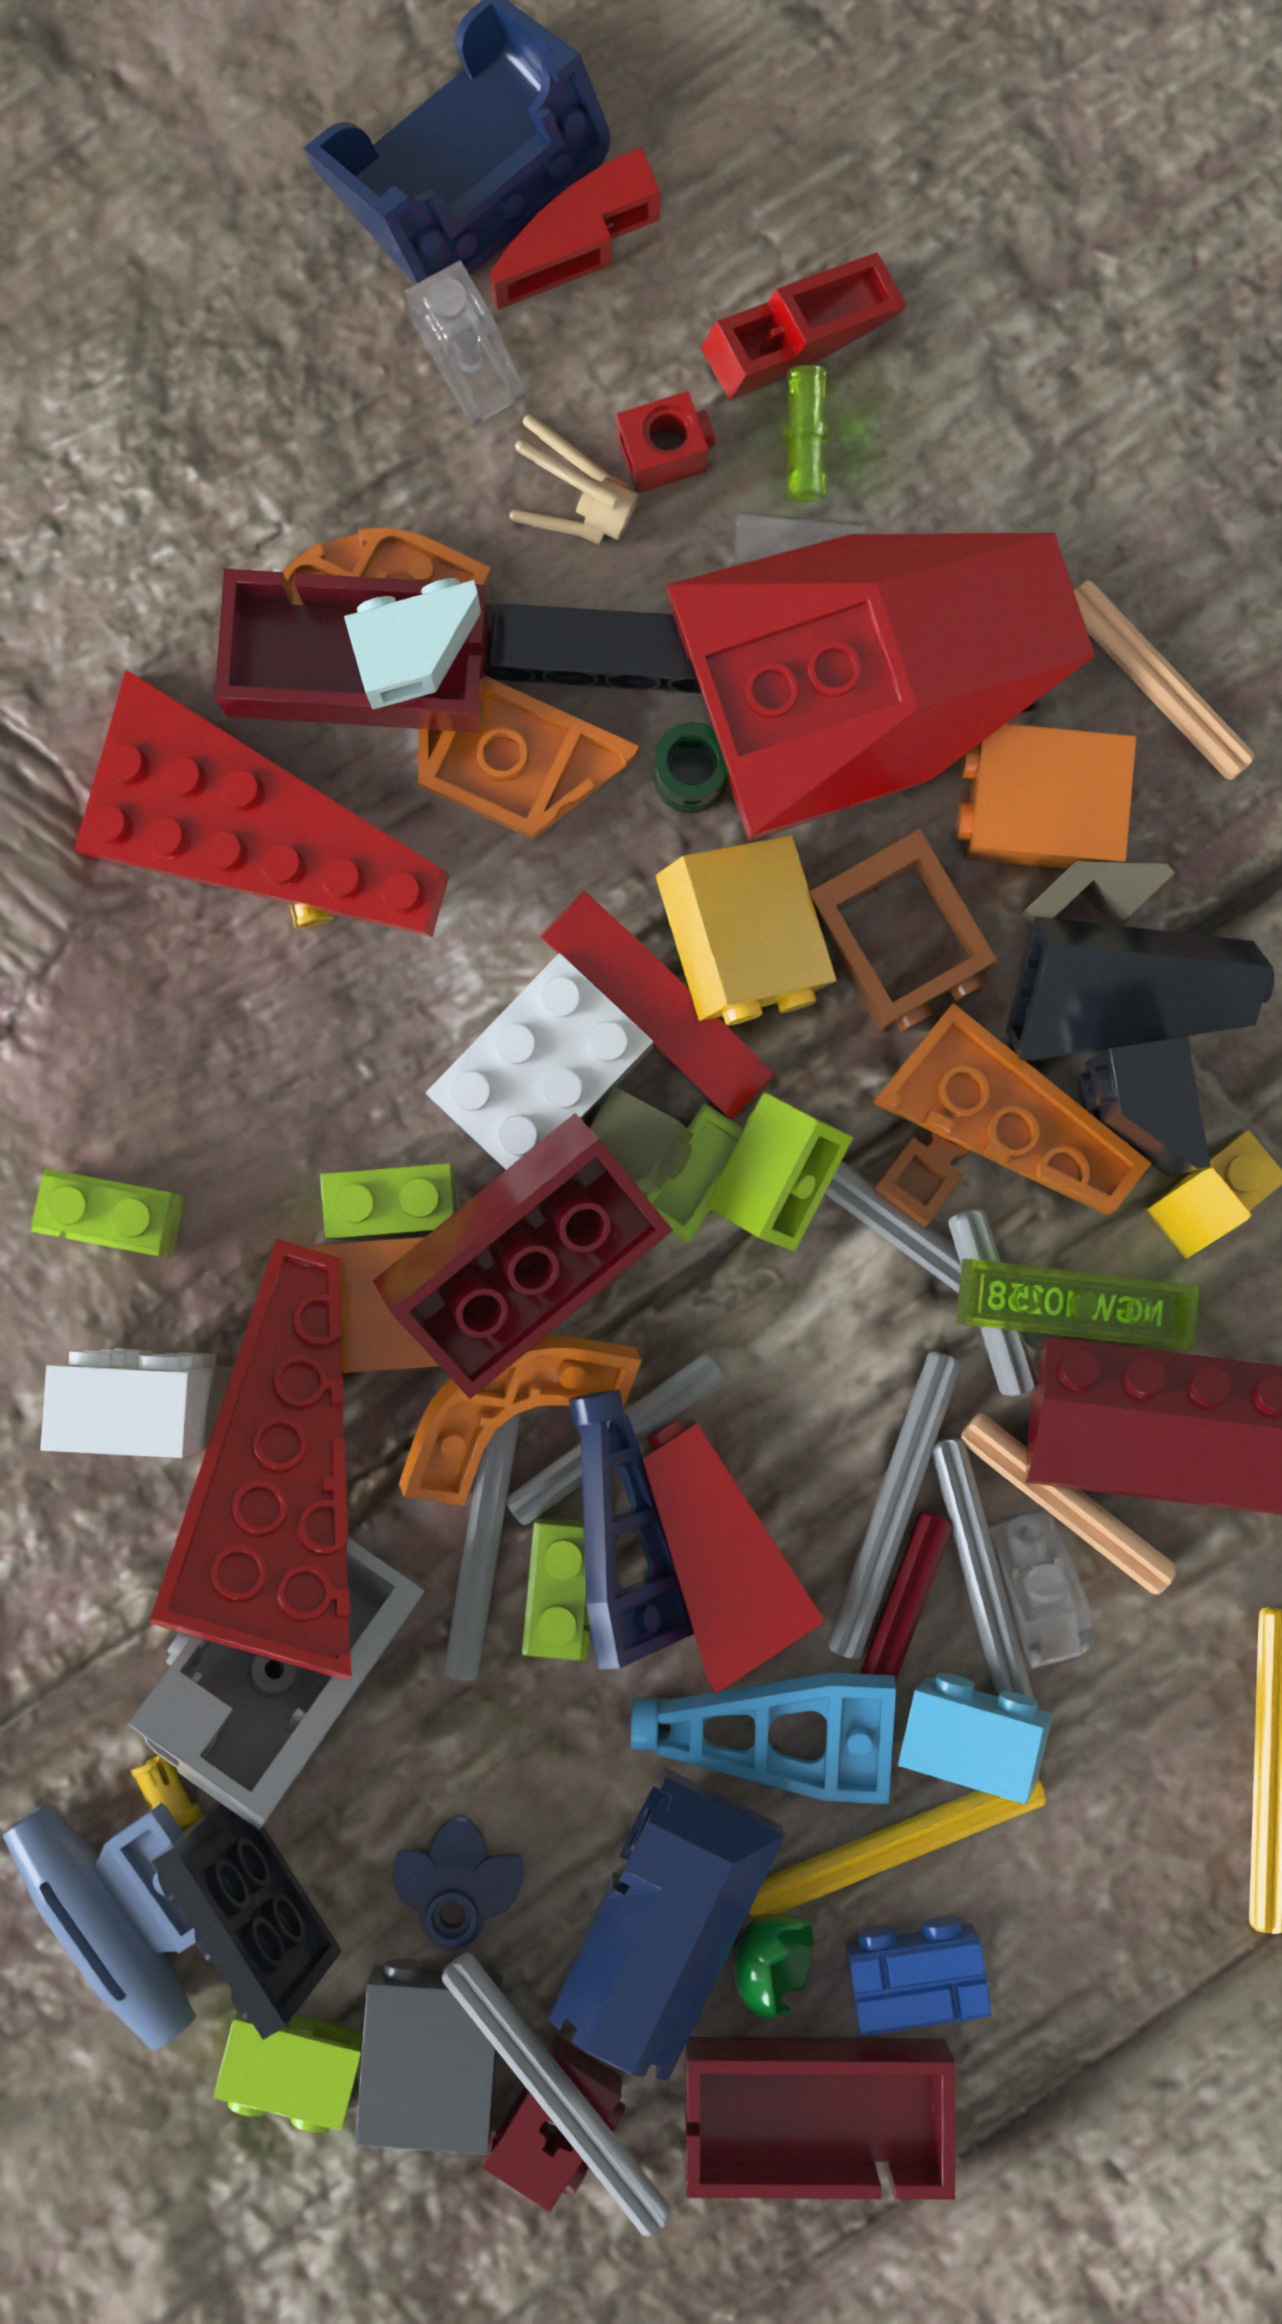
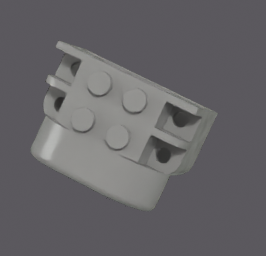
M349 1537L347 1544V1572L350 1598L349 1642L352 1678L350 1681L179 1632L167 1651L170 1653L166 1660V1663L170 1665L169 1669L128 1723L131 1728L144 1736L146 1744L157 1755L176 1767L179 1774L258 1830L264 1825L300 1771L311 1758L424 1593L423 1589ZM265 1671H273L280 1678L271 1679L265 1674Z

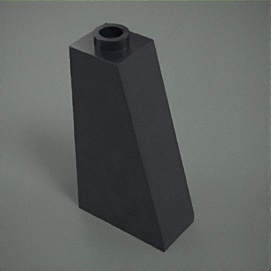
M1034 916L1005 1032L1019 1059L1033 1061L1256 1025L1262 1003L1268 1002L1273 992V966L1255 942L1251 940Z

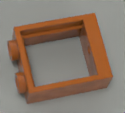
M920 828L809 891L824 937L880 1032L896 1024L902 1033L932 1016L934 1013L929 1004L950 992L956 1002L988 983L983 972L989 970L998 961ZM916 868L969 959L892 1002L839 911Z

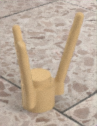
M531 415L525 416L523 424L591 477V479L526 441H517L515 444L516 451L583 491L576 508V513L586 518L583 523L539 513L512 510L509 514L511 521L531 525L536 528L580 536L598 546L601 544L605 534L619 540L633 514L640 494L629 489L628 483L610 475Z

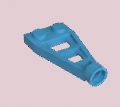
M828 1672L723 1690L717 1694L711 1692L670 1700L634 1697L631 1722V1750L657 1751V1755L823 1801L889 1804L896 1697L895 1676ZM804 1711H816L822 1714L827 1721L824 1754L816 1760L806 1761L777 1752L768 1740L769 1727L776 1718ZM749 1715L755 1721L754 1745L748 1750L712 1745L706 1741L703 1735L705 1722L715 1716ZM659 1723L669 1724L670 1732L659 1729Z

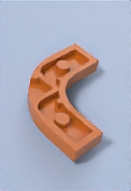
M392 528L359 529V534L343 537L323 546L321 543H318L298 556L283 571L293 594L294 605H303L295 587L296 573L432 582L454 578L458 579L460 583L474 580L475 584L486 585V587L492 577L491 567L423 535Z
M549 1335L471 1399L450 1378L431 1400L417 1428L399 1481L403 1497L464 1506L481 1456L488 1442L499 1427L518 1413L537 1406L563 1405L570 1407V1398L616 1389L620 1390L624 1409L642 1361L636 1348L579 1337Z

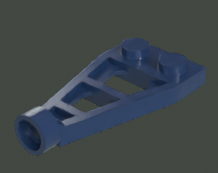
M616 1389L589 1393L569 1399L573 1425L576 1426L581 1435L586 1605L590 1621V1636L594 1643L598 1669H620L694 1634L645 1469L643 1456L629 1416L624 1414L620 1390ZM617 1466L631 1508L629 1511L613 1517L610 1468ZM633 1530L637 1534L648 1564V1573L646 1579L622 1588L617 1579L616 1543L620 1534Z

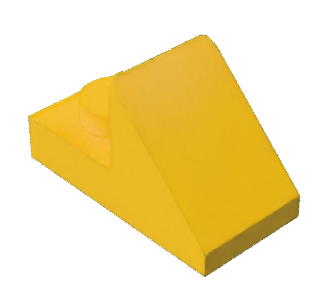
M1249 1129L1239 1133L1209 1158L1210 1167L1192 1171L1145 1209L1185 1259L1252 1217L1249 1211L1282 1185L1281 1168Z

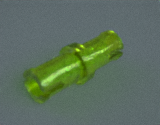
M802 365L793 367V370H787L788 423L782 426V443L788 445L786 498L797 502L819 501L820 498H826L825 445L831 442V426L825 423V380L827 378V370L820 366Z

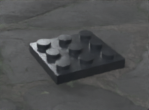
M217 1801L164 1849L152 1863L158 1871V1881L163 1893L169 1901L180 1906L195 1930V1941L199 1951L208 1962L217 1965L230 1986L232 2001L237 2012L246 2022L253 2023L264 2040L286 2027L341 1954L342 1950L265 1827L262 1826L258 1830Z

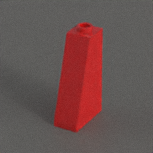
M677 1418L646 1439L652 1449L642 1456L707 1678L717 1694L826 1621L697 1422L694 1421L684 1427L679 1418Z

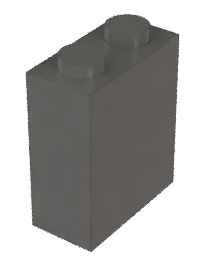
M391 1959L384 1963V1967L374 1966L366 1991L355 2146L487 2155L492 2126L497 2050L443 1983V1971L423 1970L424 1964L412 1959ZM481 1965V1967H482V1968L485 1970V1972L488 1974L489 1969H488L487 1967ZM488 1974L501 1991L502 1975Z

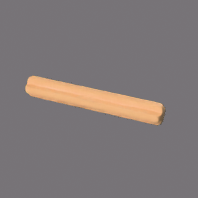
M1087 580L1074 589L1087 633L1226 779L1236 778L1255 758L1254 752L1093 582Z
M979 1413L965 1426L961 1433V1439L970 1451L1152 1594L1158 1595L1171 1584L1176 1575L1174 1563L1082 1490L1025 1483L1027 1447L988 1416Z

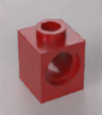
M689 391L616 414L617 439L635 492L642 493L706 472L708 449L715 447L714 433L706 410L695 411ZM672 432L680 436L684 443L675 450L666 451L656 447L652 439L660 433Z

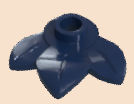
M457 1815L439 1830L432 1842L429 1854L412 1849H401L397 1852L393 1870V1881L400 1899L420 1912L421 1927L427 1938L439 1947L458 1949L470 1944L477 1938L482 1930L484 1919L504 1913L511 1907L522 1883L523 1859L518 1854H501L487 1857V1847L479 1829L465 1815ZM448 1903L459 1904L465 1912V1918L456 1924L448 1923L441 1915V1908Z

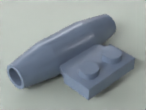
M46 1802L3 1834V1838L36 1909L95 1994L152 2051H156L177 2037L196 2019L192 2006L166 1953L174 1951L181 1953L196 1943L195 1930L180 1906L169 1901L163 1893L158 1881V1871L152 1863L183 1831L163 1802H161L112 1836L103 1844L104 1847L99 1855Z

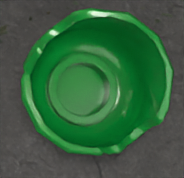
M765 1914L756 1917L743 1931L734 1950L732 1977L736 1991L748 2012L757 2017L771 2019L776 2018L778 2015L790 2013L791 2008L783 2004L780 1998L785 1993L802 1990L806 1986L813 1945V1929L810 1919L784 1914Z

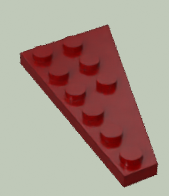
M125 670L74 850L93 858L433 937L449 874L136 675Z
M276 1239L150 1617V1624L350 1681L352 1678L349 1642L350 1598L347 1572L348 1528L345 1438L343 1433L344 1391L341 1364L340 1258Z

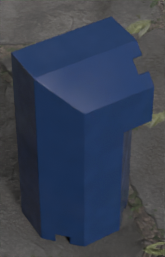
M665 1767L659 1776L660 1789L655 1786L651 1788L619 1855L628 1860L621 1875L613 1871L602 1899L550 2004L548 2021L558 2030L561 2029L565 2019L577 2027L572 2042L583 2051L634 2076L645 2077L650 2065H656V2079L668 2081L783 1842L785 1834L781 1824Z

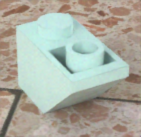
M454 578L438 580L423 587L421 590L422 595L396 601L391 596L377 597L360 604L357 607V613L344 616L364 689L372 710L437 691L481 614L474 580L461 584L458 579Z

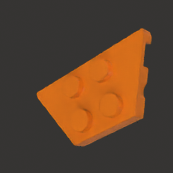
M485 676L482 733L417 729L419 736V751L417 752L418 784L421 789L532 840L539 837L632 764L639 754L638 745Z

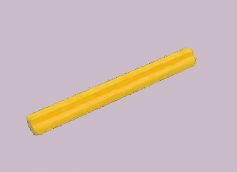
M1281 1607L1262 1608L1259 1612L1249 1922L1256 1931L1268 1934L1282 1933Z
M1038 1778L1036 1789L1026 1805L977 1790L765 1877L748 1914L752 1920L765 1914H780L1039 1808L1046 1803V1795L1040 1779Z

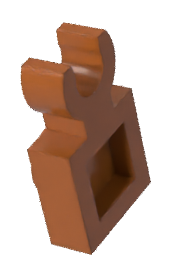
M929 1130L926 1131L927 1146L915 1137H912L874 1187L875 1191L924 1228L931 1222L964 1176V1174L950 1165V1162L961 1160L971 1152V1150L951 1143L946 1138Z

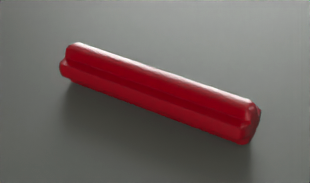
M922 1511L918 1515L860 1674L895 1676L896 1683L953 1529L952 1522L949 1519L930 1511Z

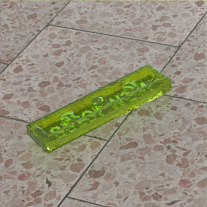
M962 1259L956 1324L1194 1350L1199 1286Z

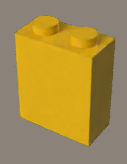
M792 835L685 855L655 875L699 1021L723 1016L726 1026L755 1019L763 1015L761 1007L773 1004L778 1005L780 1013L802 1009L817 1002L815 992L837 981Z

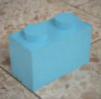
M938 1673L935 1679L927 1676L914 1691L898 1766L1026 1805L1037 1786L1053 1713L1037 1709L1038 1701L1020 1693L1004 1691L1000 1692L999 1697L974 1690L975 1684L971 1680L958 1675Z

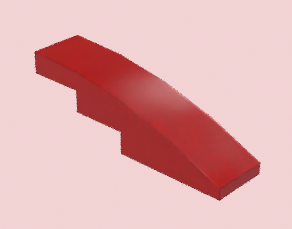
M582 891L539 936L557 955L560 953L651 1038L653 1040V1049L674 1070L681 1073L722 1115L730 1120L775 1075L718 1017L699 1021L689 988L587 892Z

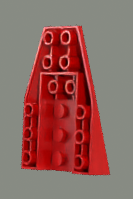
M1055 533L849 534L667 584V599L687 659H691L730 775L729 785L748 842L931 781L1095 656Z

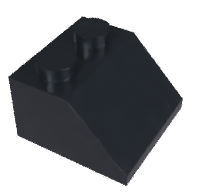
M1188 1036L1110 1048L1085 1062L1086 1073L1079 1075V1092L1085 1110H1093L1095 1118L1149 1160L1152 1166L1166 1176L1180 1175L1210 1167Z

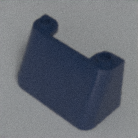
M482 0L465 15L457 29L455 40L457 54L464 70L375 144H372L368 135L357 125L350 122H339L327 128L303 148L316 173L409 279L429 295H444L456 288L510 243L536 214L570 185L597 169L603 163L609 151L611 140L609 127L580 53L508 0Z

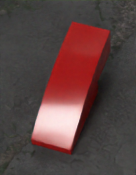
M641 147L603 164L570 185L539 211L515 237L490 272L493 300L498 310L611 266V239L659 221L660 190Z
M878 252L776 288L767 303L716 321L703 342L701 350L729 401H732L766 387L833 354L902 313L907 305Z

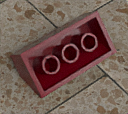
M574 1113L375 1278L373 1282L390 1313L466 1396L471 1399L671 1233L673 1229L599 1138Z
M1047 1336L1032 1360L1037 1383L1030 1393L1025 1483L1282 1515V1366Z

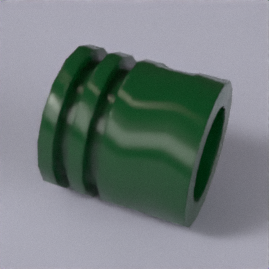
M695 722L676 725L663 735L656 746L653 780L657 794L667 806L682 813L694 814L703 812L718 803L726 790L729 772L715 730L706 724Z

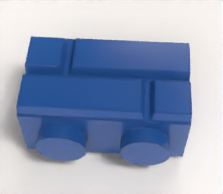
M943 1916L924 1921L922 1923L923 1931L897 1935L895 1927L877 1926L858 1932L859 1941L845 1943L854 2011L861 2036L991 2017L992 2012L985 1978L982 1947L973 1925H961L959 1917Z

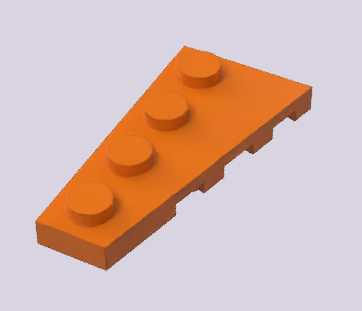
M954 1003L944 1012L872 1102L891 1113L1106 1216L1117 1210L1152 1164L1025 1060H1020L1014 1051Z

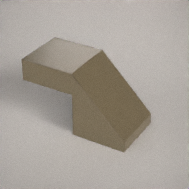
M1076 861L1030 904L1020 916L1032 928L1034 916L1054 918L1083 891L1118 926L1130 917L1175 872L1165 863Z

